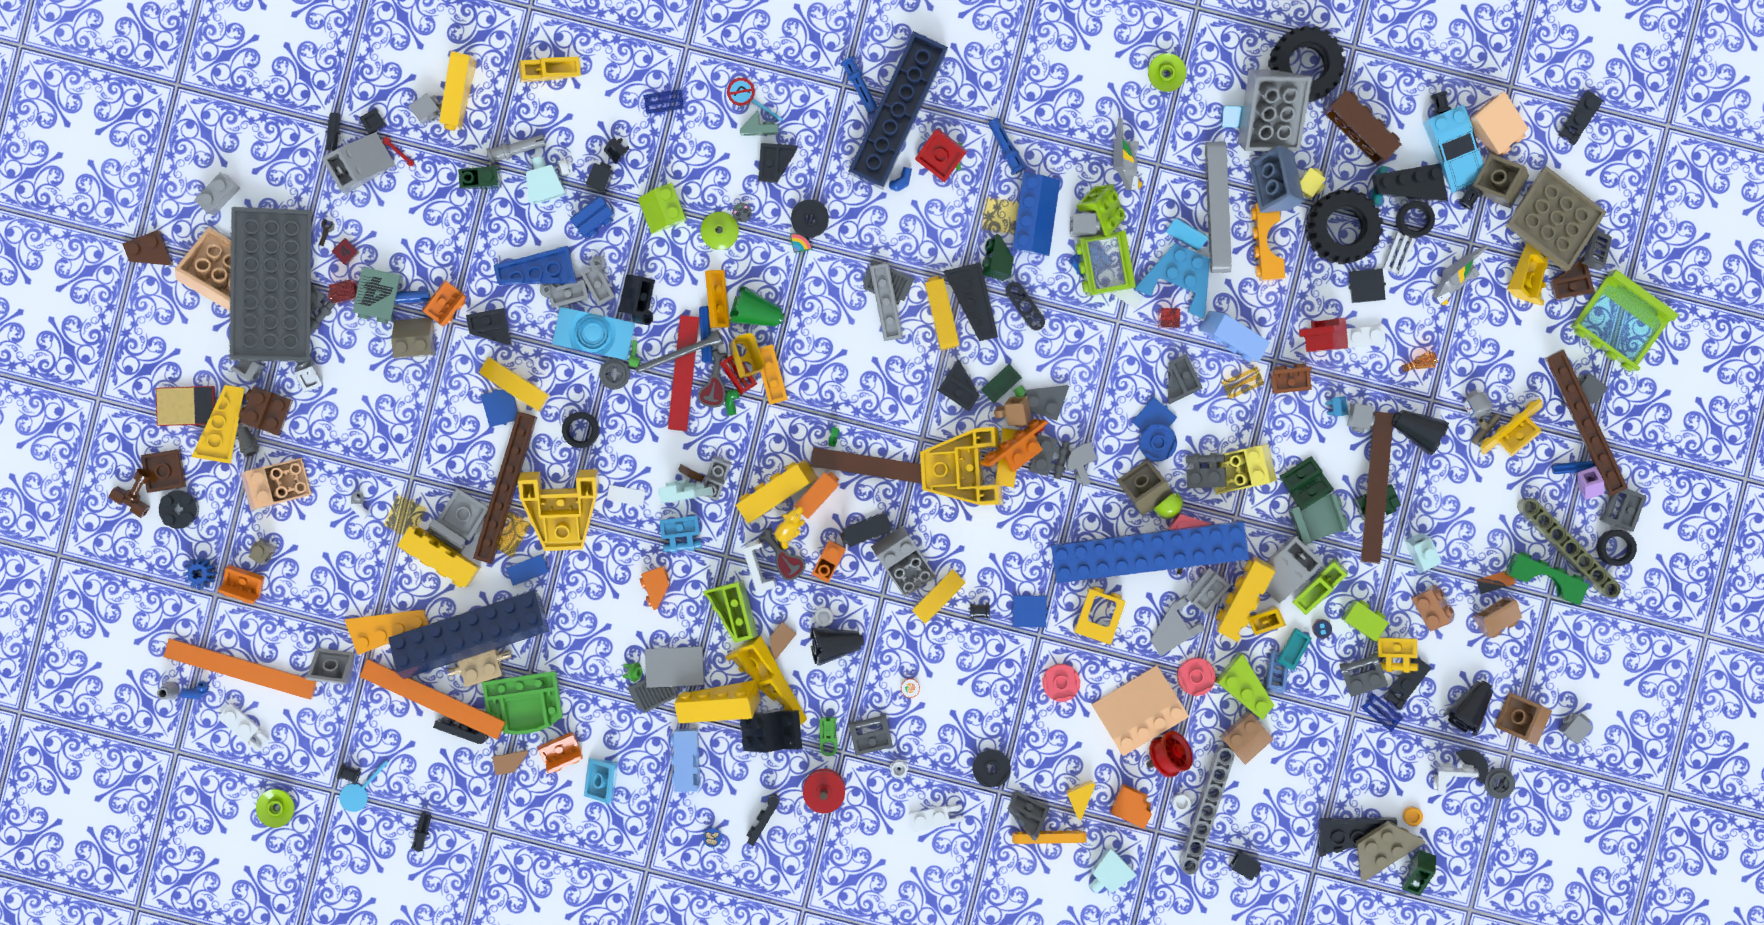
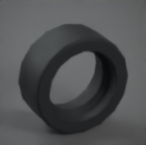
M1412 201L1403 205L1396 215L1398 230L1410 238H1419L1428 234L1435 224L1433 209L1422 201ZM1413 208L1422 210L1426 215V224L1418 231L1409 229L1404 222L1405 214Z
M586 412L572 413L562 424L564 440L575 448L589 447L596 442L599 436L600 428L598 421ZM577 419H585L591 424L592 433L585 441H577L570 435V425Z
M1623 530L1604 532L1596 544L1599 558L1604 563L1612 566H1624L1630 563L1637 552V544L1634 537ZM1612 537H1621L1627 543V552L1620 559H1613L1606 552V544Z

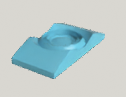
M560 307L552 344L628 360L635 323Z

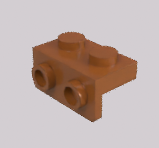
M1306 363L1295 364L1292 369H1287V365L1276 366L1275 370L1270 371L1272 394L1312 390L1310 376L1312 367H1306Z

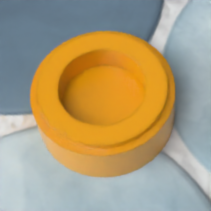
M1410 806L1403 811L1402 817L1409 826H1418L1423 820V813L1417 807Z

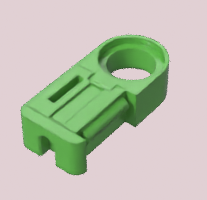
M836 717L820 718V751L825 756H833L837 751V737H834L836 736V722H834L837 721ZM826 742L834 744V750L830 753L823 749V745Z

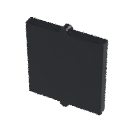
M1383 268L1349 272L1350 286L1348 289L1351 291L1352 303L1386 300V283L1384 282Z

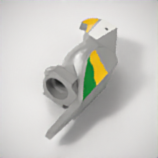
M1118 118L1116 139H1114L1113 168L1120 175L1126 190H1138L1142 187V182L1139 181L1137 176L1138 162L1136 151L1139 149V141H1124L1123 118Z
M1485 244L1473 253L1466 254L1443 270L1441 281L1433 294L1438 303L1447 305L1453 292L1464 286L1469 279H1476L1480 275L1472 263L1473 260L1489 248L1488 245Z

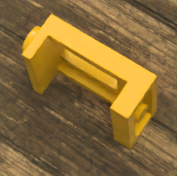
M1093 586V589L1087 588V595L1073 632L1111 645L1126 601L1122 600V595L1113 592L1111 595L1103 593L1104 589L1096 586ZM1096 596L1112 600L1116 603L1110 624L1107 627L1088 620Z

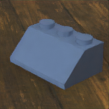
M1279 145L1249 163L1261 213L1286 211L1305 202L1294 152Z

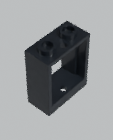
M886 512L843 528V533H840L844 545L848 544L849 547L890 532L892 527Z

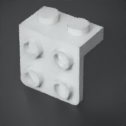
M1443 763L1442 766H1438L1437 775H1434V789H1437L1438 795H1446L1447 776L1479 777L1478 769L1474 768V765L1463 764L1461 768L1454 767V764Z

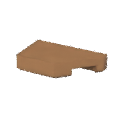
M781 622L770 636L771 654L774 660L778 658L797 634L784 622Z
M525 750L492 756L495 775L515 772L529 751Z

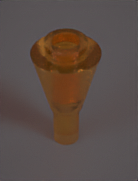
M1428 350L1414 359L1413 362L1401 365L1403 372L1413 369L1436 368L1435 364L1438 363L1435 352L1431 353Z

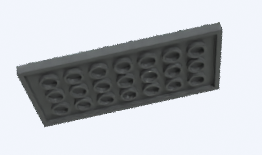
M231 207L229 360L310 362L311 210Z

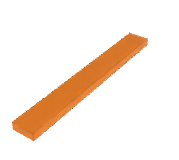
M172 638L168 639L163 656L309 700L313 698L317 681L306 680V677Z
M371 659L366 660L359 676L494 739H499L506 721L410 677L403 679L395 670Z

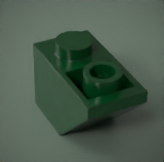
M497 166L458 169L460 189L483 190L502 188L501 169Z
M996 234L986 242L985 250L987 252L982 262V275L1004 281L1011 276L1014 257L1002 237Z

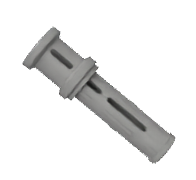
M540 134L539 136L509 145L503 143L502 146L493 149L486 148L490 163L493 165L499 160H509L512 158V155L546 146L543 134Z

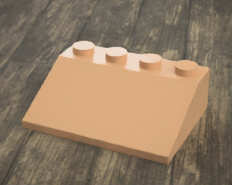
M208 227L175 268L177 281L229 311L231 240Z
M1157 665L1091 704L1122 756L1127 755L1189 717Z

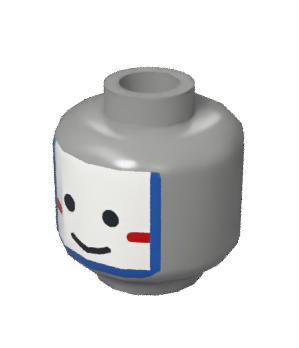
M1474 390L1466 395L1467 399L1463 404L1471 418H1477L1478 420L1491 414L1490 410L1493 405L1486 392Z

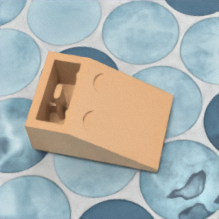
M302 458L241 473L250 511L312 495Z

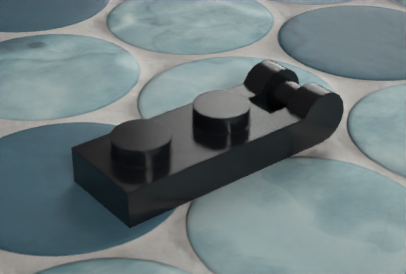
M1589 90L1585 91L1557 135L1561 138L1565 137L1574 146L1604 100ZM1570 127L1575 130L1574 133L1569 131Z
M1419 657L1412 658L1410 661L1411 663L1418 664V671H1411L1410 673L1402 671L1383 697L1386 701H1391L1398 710L1405 705L1407 699L1432 668ZM1397 690L1402 693L1399 698L1395 695Z
M446 717L437 719L433 726L434 729L477 744H483L489 739L488 735L471 730L470 727L462 723L456 725L452 723L453 720Z
M774 793L769 796L766 810L761 809L756 818L758 820L755 827L751 826L746 835L749 837L747 840L748 844L755 845L780 801L777 794Z

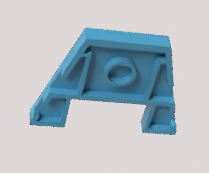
M1173 244L1135 287V290L1151 296L1158 279H1162L1194 293L1195 295L1187 312L1204 319L1210 258L1180 245Z

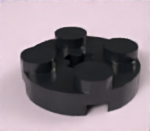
M804 200L793 208L791 223L797 234L805 238H815L823 234L827 229L829 215L826 207L817 200ZM813 214L815 222L807 224L805 216Z
M186 491L169 492L160 500L159 516L163 524L171 528L182 529L189 527L199 515L197 500ZM177 504H179L180 507H183V511L180 512V515H177V512L174 511V508L177 507Z
M992 748L984 750L973 761L972 770L974 777L984 787H999L1010 776L1011 766L1009 759L999 750ZM994 763L996 765V772L994 773L991 771L990 773H988L987 765H992Z

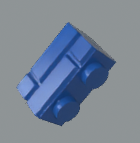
M599 195L572 216L570 221L585 239L587 237L591 239L599 233L597 229L603 225L606 227L614 221L613 217L615 214Z

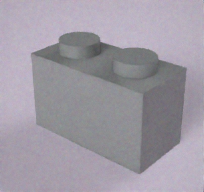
M220 172L194 201L208 214L215 216L241 188L228 175Z
M1072 214L1070 217V237H1091L1100 230V220L1096 218V214Z

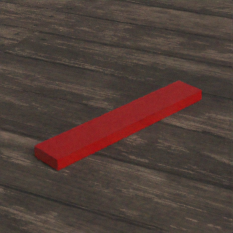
M680 315L676 350L697 342L699 317ZM696 351L675 359L668 429L688 430Z

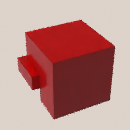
M1346 318L1311 321V328L1299 329V337H1305L1306 352L1348 349Z

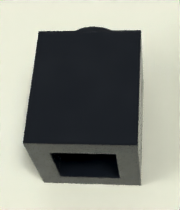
M603 162L600 165L594 163L586 185L606 194L614 175L613 170H611L612 166Z
M1237 850L1229 865L1233 871L1251 881L1261 871V863L1240 850Z

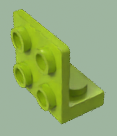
M1113 184L1094 186L1076 205L1079 212H1096L1105 236H1110L1125 219L1124 209L1120 204Z

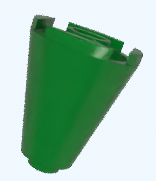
M741 285L738 292L741 293L740 296H735L730 322L773 327L782 324L784 319L782 308L746 286Z

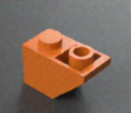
M829 539L811 575L829 583L846 548Z
M665 566L641 574L642 578H639L642 588H646L648 596H646L647 604L653 610L660 607L671 584Z

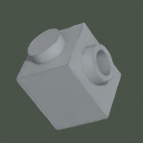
M425 93L408 106L423 125L428 121L436 120L441 112L439 100L435 95L431 97L428 93Z
M1357 403L1351 404L1347 426L1352 427V431L1363 433L1364 430H1370V426H1373L1375 421V415H1373L1374 407Z
M1572 713L1565 717L1563 720L1564 724L1559 728V731L1573 743L1579 745L1593 729V726L1589 724L1591 720L1584 714Z

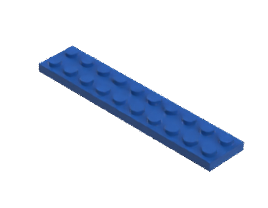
M1244 521L1051 545L1056 583L1249 560Z

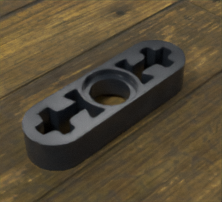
M1009 283L1005 293L1031 330H1041L1045 325L1044 316L1020 283ZM1011 286H1013L1014 288H1019V290L1017 291L1019 296H1021L1022 294H1024L1025 296L1024 298H1021L1017 303L1014 301L1017 299L1016 295H1011L1009 293L1011 291ZM1022 301L1030 303L1031 308L1028 312H1023L1020 309ZM1033 310H1035L1036 313H1034L1033 316L1036 319H1041L1039 323L1041 326H1032L1031 323L1033 322V319L1031 318V316L1027 319L1025 315H1029Z

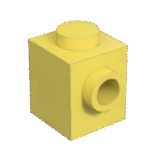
M1309 168L1300 179L1303 196L1307 199H1311L1316 193L1319 195L1325 187L1323 183L1326 178L1323 177L1324 174L1319 169Z

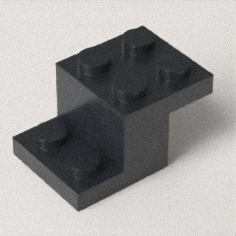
M774 709L755 712L753 718L740 719L743 751L768 753L783 749H803L799 710Z

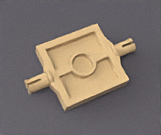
M497 649L460 660L458 661V666L447 669V672H450L448 676L460 673L465 687L502 677L501 660L512 658L511 651L499 653Z

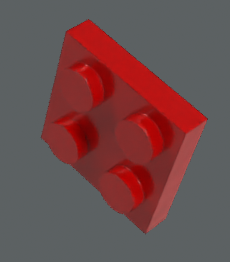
M937 128L915 157V160L945 183L968 151Z

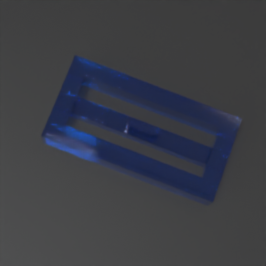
M681 89L643 95L647 115L684 109ZM674 95H678V96H679V97H677V98H670V99L650 101V102H649V100H648V99H653V98H660V97H667V96H674ZM680 102V105L655 109H650L649 107L654 105Z
M1371 693L1369 699L1360 707L1390 732L1403 719V716L1374 693ZM1375 699L1378 703H1380L1383 707H1385L1388 711L1395 715L1397 719L1394 720L1393 718H1391L1388 714H1386L1383 710L1376 706L1372 701ZM1370 705L1382 716H1384L1387 720H1389L1392 723V725L1389 726L1386 722H1384L1381 718H1379L1367 707Z

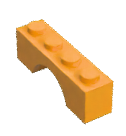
M1256 203L1251 208V219L1254 220L1255 227L1252 228L1253 239H1256L1254 257L1258 261V266H1255L1256 277H1259V281L1282 280L1285 278L1284 259L1274 255L1267 244V235L1270 228L1275 223L1281 221L1280 211L1261 213L1258 203Z

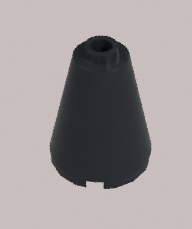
M1406 410L1397 411L1392 418L1394 428L1423 452L1431 456L1440 446V440L1442 436L1445 437L1449 427V422L1443 419Z
M817 627L810 629V640H812L811 652L814 663L817 666L859 651L861 646H864L863 635L859 634L858 631Z
M1477 681L1445 710L1444 717L1448 715V721L1465 733L1469 730L1472 731L1471 735L1477 736L1493 695L1492 686L1486 681Z

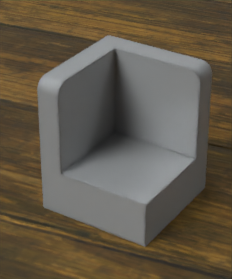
M240 361L237 366H232L230 370L249 382H255L265 366L258 361Z

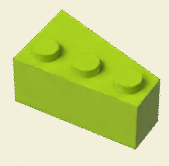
M744 580L702 591L735 643L758 636Z
M1241 652L1235 655L1215 679L1216 683L1261 720L1275 706Z

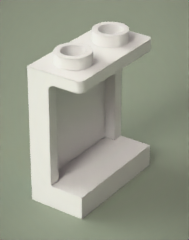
M759 540L748 542L746 544L747 547L743 551L756 592L760 593L776 588L775 578L767 581L763 580L754 549L763 547L764 542L759 543Z

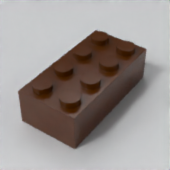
M1346 90L1323 113L1378 166L1385 162L1402 145L1399 142L1400 138L1394 132L1390 133L1385 128L1386 124L1381 119H1376L1372 115V110L1366 105L1363 106L1358 101L1359 98L1355 93Z

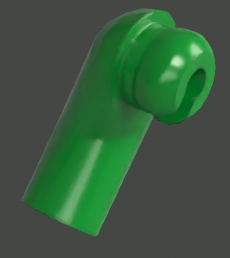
M729 389L726 393L725 406L727 416L737 415L734 399L740 397L737 389Z

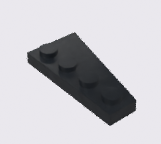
M1441 163L1372 175L1375 195L1400 196L1410 199L1418 198L1428 201L1437 200L1438 202L1448 201Z
M981 262L943 271L979 342L997 338L998 334L984 275H982Z
M1396 817L1319 818V857L1326 856L1328 853H1339L1345 849L1356 848L1357 840L1386 821L1397 825Z

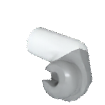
M355 491L351 495V509L364 520L370 512L363 507V493Z

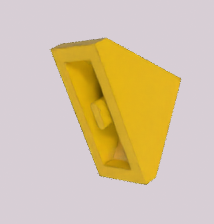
M1271 606L1249 618V624L1254 635L1286 625L1279 608L1276 606Z
M1091 780L1066 790L1073 810L1080 820L1096 785Z

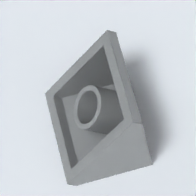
M316 648L306 680L343 685L352 681L355 653Z

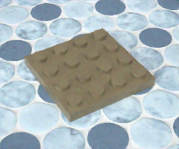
M1545 166L1505 226L1567 272L1571 269L1598 227L1606 211L1549 167Z

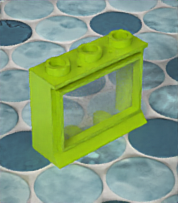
M1126 230L1113 232L1110 236L1102 234L1077 240L1075 250L1076 254L1080 255L1081 262L1078 263L1080 274H1083L1084 277L1082 289L1084 293H1087V297L1136 287Z

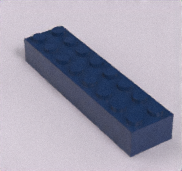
M913 31L848 170L849 175L884 190L948 52L947 46Z
M535 590L389 637L388 639L396 673L405 679L549 632V627L541 596Z

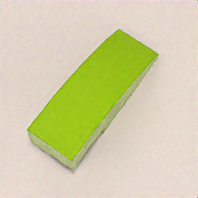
M1333 558L1303 588L1292 603L1307 615L1348 575V570Z

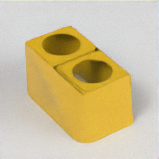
M747 333L736 336L728 344L740 378L758 374L764 368V362L753 334ZM736 344L745 346L746 354L744 356H739ZM742 362H749L752 365V372L744 374Z

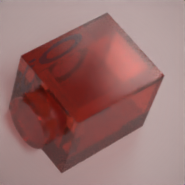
M349 279L329 285L328 296L330 301H333L336 305L355 301L358 289L356 281Z
M1180 308L1158 309V329L1180 328Z

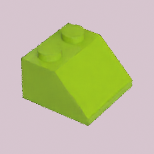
M672 182L655 188L638 198L651 234L687 221Z

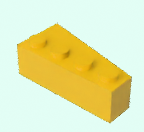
M418 525L409 526L397 544V547L404 550L407 554L416 557L424 565L434 568L439 575L452 579V583L460 588L469 587L481 569L479 565L435 538Z

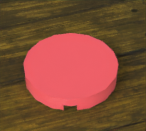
M1194 657L1187 659L1180 665L1177 672L1179 686L1183 691L1194 696L1204 695L1209 692L1216 679L1214 668L1203 658Z
M1058 663L1050 666L1045 671L1042 678V686L1049 698L1057 702H1066L1075 697L1079 691L1080 677L1072 666Z

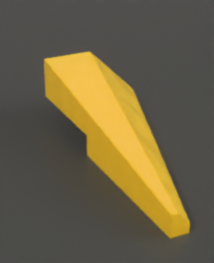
M1526 243L1507 290L1515 298L1544 306L1541 294L1542 288H1546V282H1543L1545 270L1548 269V258Z
M761 635L747 640L726 655L725 658L728 661L732 659L739 666L738 670L741 673L745 671L753 680H757L758 688L773 702L777 700L785 710H799L800 724L807 720Z

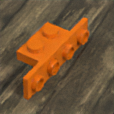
M1040 419L1031 420L1026 428L1018 430L1013 434L1014 437L1002 442L998 449L987 453L985 459L980 464L991 467L1003 458L1009 470L1015 472L1042 451L1034 434L1046 426L1048 422Z

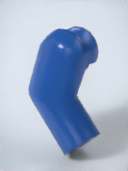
M903 167L901 177L891 180L889 188L898 192L908 187L912 169Z
M200 681L194 689L183 688L181 697L201 699L208 692L209 685L205 681Z

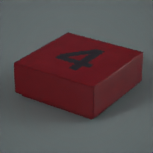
M344 238L332 250L334 255L344 265H347L360 253L347 238Z

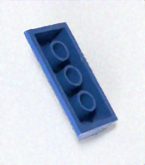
M1023 173L1011 251L1050 256L1060 180L1039 174Z

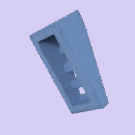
M1270 651L1264 684L1265 691L1284 693L1286 691L1288 668L1274 661L1281 652ZM1274 666H1277V667H1282L1283 669H1282V670H1277V669H1273V667H1274ZM1273 674L1281 675V678H1276L1272 676ZM1272 682L1280 683L1279 686L1271 685Z

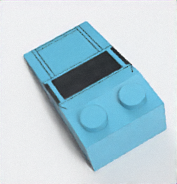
M1461 105L1423 122L1437 160L1441 163L1442 172L1451 193L1466 188L1468 185H1473L1484 166L1472 123L1465 106Z

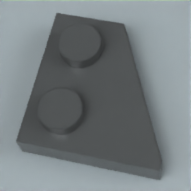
M1187 354L1168 362V404H1172L1203 389Z
M1063 385L1027 390L1025 396H1028L1030 411L1057 421L1069 386Z
M1015 790L1007 809L1028 835L1036 841L1050 807Z

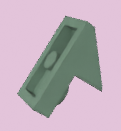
M757 110L741 127L740 135H779V126L774 124V121H765L763 125H760L759 111Z

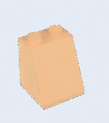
M1504 91L1493 97L1470 117L1474 134L1491 154L1497 156L1500 154L1504 156L1512 149L1510 145L1514 142L1519 143L1525 138L1526 135L1524 133L1529 129Z

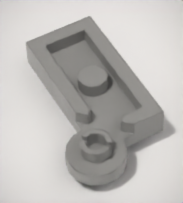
M594 256L590 260L591 267L580 273L597 305L601 306L616 297L602 272L606 264L605 260L600 256Z
M584 280L556 288L553 284H542L540 286L541 295L550 298L551 308L590 299Z

